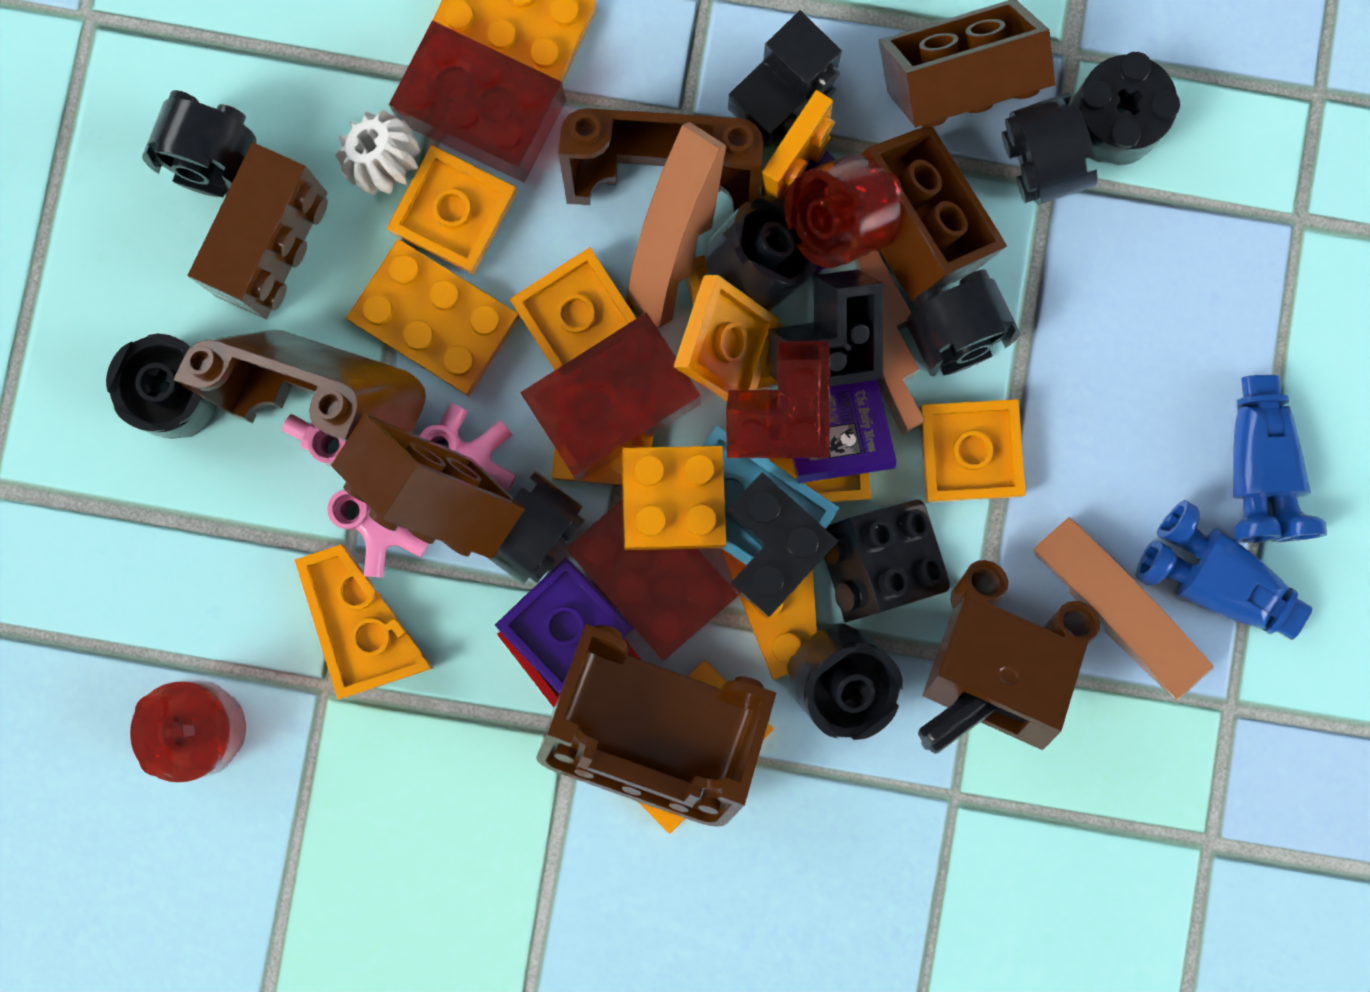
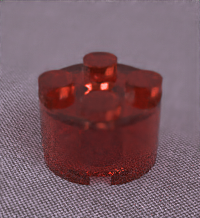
M847 155L809 169L801 177L794 179L789 185L785 197V220L789 230L796 229L802 243L797 244V247L808 260L824 268L838 267L885 248L894 241L900 220L899 198L902 194V187L900 181L893 173L885 172L872 159L862 155Z
M203 680L172 682L154 689L148 695L142 697L136 704L130 727L132 749L141 769L151 776L177 783L189 782L221 772L233 760L237 752L240 751L246 735V721L241 705L221 686ZM185 725H194L195 735H184L183 727Z

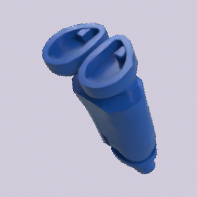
M1251 375L1242 377L1243 398L1237 400L1238 412L1234 430L1233 498L1243 499V516L1233 528L1234 541L1238 543H1261L1271 540L1272 542H1290L1327 536L1326 522L1320 517L1304 514L1298 504L1297 497L1311 494V489L1290 406H1283L1289 403V396L1281 394L1279 375ZM1267 499H1272L1273 516L1268 511Z
M1187 500L1178 503L1160 524L1157 536L1194 554V557L1200 560L1198 565L1189 563L1160 541H1152L1146 547L1140 559L1136 578L1146 585H1157L1165 578L1178 582L1175 593L1200 607L1234 621L1261 628L1268 634L1277 631L1290 640L1295 639L1310 617L1313 610L1312 607L1298 599V592L1295 589L1288 587L1261 560L1227 534L1215 528L1208 536L1204 535L1197 528L1200 520L1198 507Z

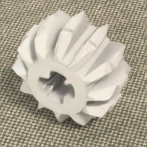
M382 110L377 116L366 111L362 122L359 124L350 121L351 131L347 135L338 137L342 148L335 154L339 164L342 166L340 170L344 173V177L352 185H357L364 192L374 195L379 190L391 194L396 182L407 185L405 174L407 171L418 169L414 157L421 152L418 142L414 139L413 130L404 120L400 121L398 117L396 118L385 110Z

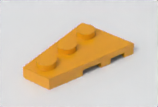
M340 544L294 560L337 700L434 669L370 579L364 576V571L345 545Z
M720 548L732 580H734L746 565ZM813 570L769 618L764 617L738 593L772 680L788 674L787 664L790 658L796 654L800 646L809 637L817 633Z

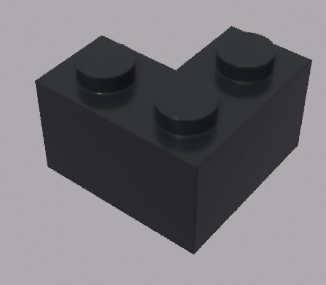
M799 10L765 43L763 61L729 93L728 110L736 118L749 120L755 124L762 133L763 144L767 148L778 138L782 141L816 90L829 98L834 94L836 87L833 84L840 74L838 66L842 50Z
M859 269L813 275L814 322L768 329L769 376L791 392L883 379V282Z
M763 472L727 510L726 515L763 547L735 577L730 586L764 617L769 618L838 542L832 534Z

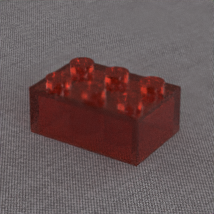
M432 20L389 103V107L394 116L398 117L400 121L404 120L412 130L525 183L566 102V97L561 81Z
M647 312L520 392L577 482L582 481L621 456L622 448L635 447L701 405L700 393L688 376L673 367L676 356Z
M623 499L565 548L663 661L670 657L739 596L698 549L624 550Z

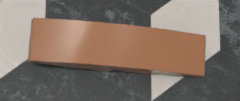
M691 122L682 125L661 172L643 223L626 296V303L629 307L659 328L673 320L678 283L692 275L698 236L712 229L726 150L725 144Z
M867 232L859 236L854 247L855 268L883 282V379H878V383L900 434L903 436L919 428L925 422L904 382L912 378L919 370L899 332L907 327V317L911 314V311Z
M1070 517L1034 548L1035 556L1069 587L1070 594L1077 601L1093 608L1098 615L1100 623L1105 627V633L1176 701L1181 699L1213 669L1210 661L1175 622Z

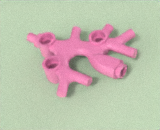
M450 403L440 424L425 428L419 436L434 443L447 440L449 449L475 460L494 480L509 492L517 475L493 463L491 454L513 434L499 420L482 436L471 442H464L460 439L458 431L468 411ZM293 414L287 417L282 427L283 432L301 440V448L309 451L316 460L331 466L345 444L343 440L327 435L316 428L313 422L310 424ZM334 439H338L340 443L337 452L329 454V443ZM341 490L331 497L327 508L330 520L340 528L360 532L365 540V577H384L386 551L391 546H399L420 558L426 553L430 544L418 539L406 528L399 526L396 531H391L382 527L368 515L371 508L366 503L351 496L345 490ZM357 503L360 508L359 514L355 519L350 520L347 515L348 508L352 504Z

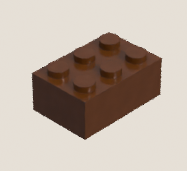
M1017 0L1001 2L878 40L887 93L915 128L919 126H938L943 124L947 118L965 112H984L992 108L993 104L1011 98H1030L1037 95L1041 89L1056 85L1050 29Z
M921 127L868 147L835 178L911 302L918 295L931 288H943L977 271L1007 247L1006 242L933 127Z
M252 142L187 276L215 297L267 320L271 310H277L285 297L287 286L284 283L291 268L299 266L307 250L305 239L312 224L317 225L326 212L328 200L325 197L328 192L305 165Z
M365 413L331 464V467L346 481L343 486L344 490L371 508L368 515L376 523L391 531H396L399 526L406 528L415 537L428 544H433L436 539L440 540L453 551L469 557L471 552L492 559L525 510L516 499L472 458Z

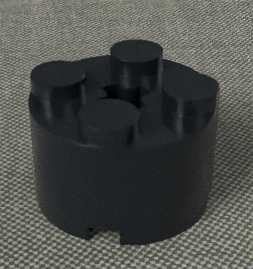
M1141 52L1118 55L1101 62L1090 72L1074 95L1071 105L1078 104L1089 131L1095 155L1089 158L1100 163L1105 161L1117 163V165L1131 164L1147 155L1169 131L1180 109V99L1169 74L1159 64L1150 60L1146 54ZM1117 108H1118V109L1122 108V109H1124L1125 111L1122 112V113H1120V112L1117 110Z
M173 90L170 92L169 98L162 104L142 159L148 167L158 174L162 166L175 173L172 182L204 195L224 198L227 189H230L251 143H256L257 140L253 132L244 125L245 114L238 109L223 104L218 105L217 109L199 103L194 96L186 92Z
M1070 93L1011 111L1009 118L1005 119L1006 130L1001 132L1003 145L1009 159L1018 158L1022 175L1016 176V181L1024 203L1034 201L1037 205L1097 185V169L1087 172L1085 160L1095 156L1089 131L1078 104L1075 103L1068 106L1072 96Z
M761 196L755 201H747L742 204L711 235L705 252L708 268L706 275H719L763 308L771 311L816 271L820 259L819 243L815 234L809 237L802 226L806 219L795 207L779 198Z
M985 269L968 274L959 281L960 285L943 292L941 287L931 288L914 299L917 308L907 317L906 325L930 376H936L939 368L943 376L975 366L993 356L990 351L993 345L1002 341L1004 347L1007 348L1020 336V331L996 281L989 277Z
M156 333L147 335L148 337L135 342L131 341L121 347L108 367L106 387L115 407L114 410L124 422L155 436L174 439L193 437L212 419L218 407L174 380L185 354L192 347L191 345L174 336ZM163 382L170 383L166 392L159 390Z
M537 471L530 476V480L537 484L534 489L529 492L522 487L514 496V499L525 510L492 559L488 558L523 585L528 578L535 583L540 581L555 561L548 552L559 538L568 544L585 521V519L578 515L583 506Z
M839 623L815 633L800 646L787 664L790 688L795 700L814 724L830 737H851L853 740L866 739L884 729L896 715L899 708L896 702L900 688L903 690V678L900 669L895 661L872 638L856 628Z

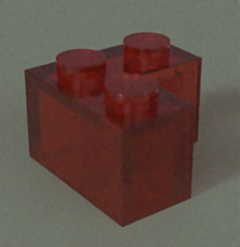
M829 341L778 342V390L728 391L726 406L727 458H830Z

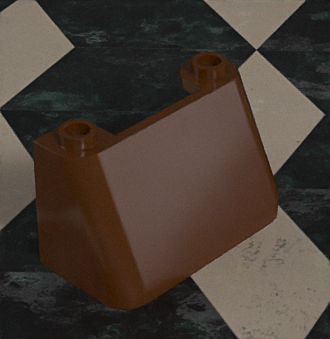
M593 108L578 109L565 118L560 131L558 154L566 203L590 205L592 193L598 186L605 182L609 185H616L618 163L664 166L682 125L691 122L726 145L718 192L721 190L728 195L732 202L734 213L745 202L755 201L759 197L763 154L762 133L755 124L741 118Z
M275 329L197 342L185 354L174 378L176 382L229 415L252 424L256 417L254 412L260 407L274 405L283 408L292 387L312 393L314 395L310 403L309 413L314 426L327 435L339 438L344 442L347 441L364 413L413 433L426 400L425 388L422 383L411 373L403 369Z
M585 624L538 750L537 761L547 769L688 820L714 827L726 825L745 806L776 692L765 689L761 682L746 676H738L734 681H727L720 688L714 687L627 655L629 645L622 639V633L607 625H596L594 627Z

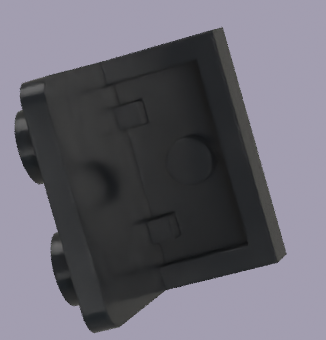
M917 499L853 516L828 525L826 528L838 540L823 559L826 561L835 590V599L841 609L845 623L942 594L950 588L949 577L926 505L921 500Z

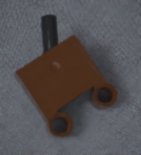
M978 560L972 563L951 592L950 602L953 610L922 694L923 697L947 707V709L919 729L918 736L921 739L922 747L934 754H938L976 725L983 723L1043 751L1062 731L1087 645L1096 637L1100 630V621L1093 608L1080 601H1068L1058 609L1044 627H1041L996 607L997 603L1006 593L1009 582L1006 573L999 565L988 560Z

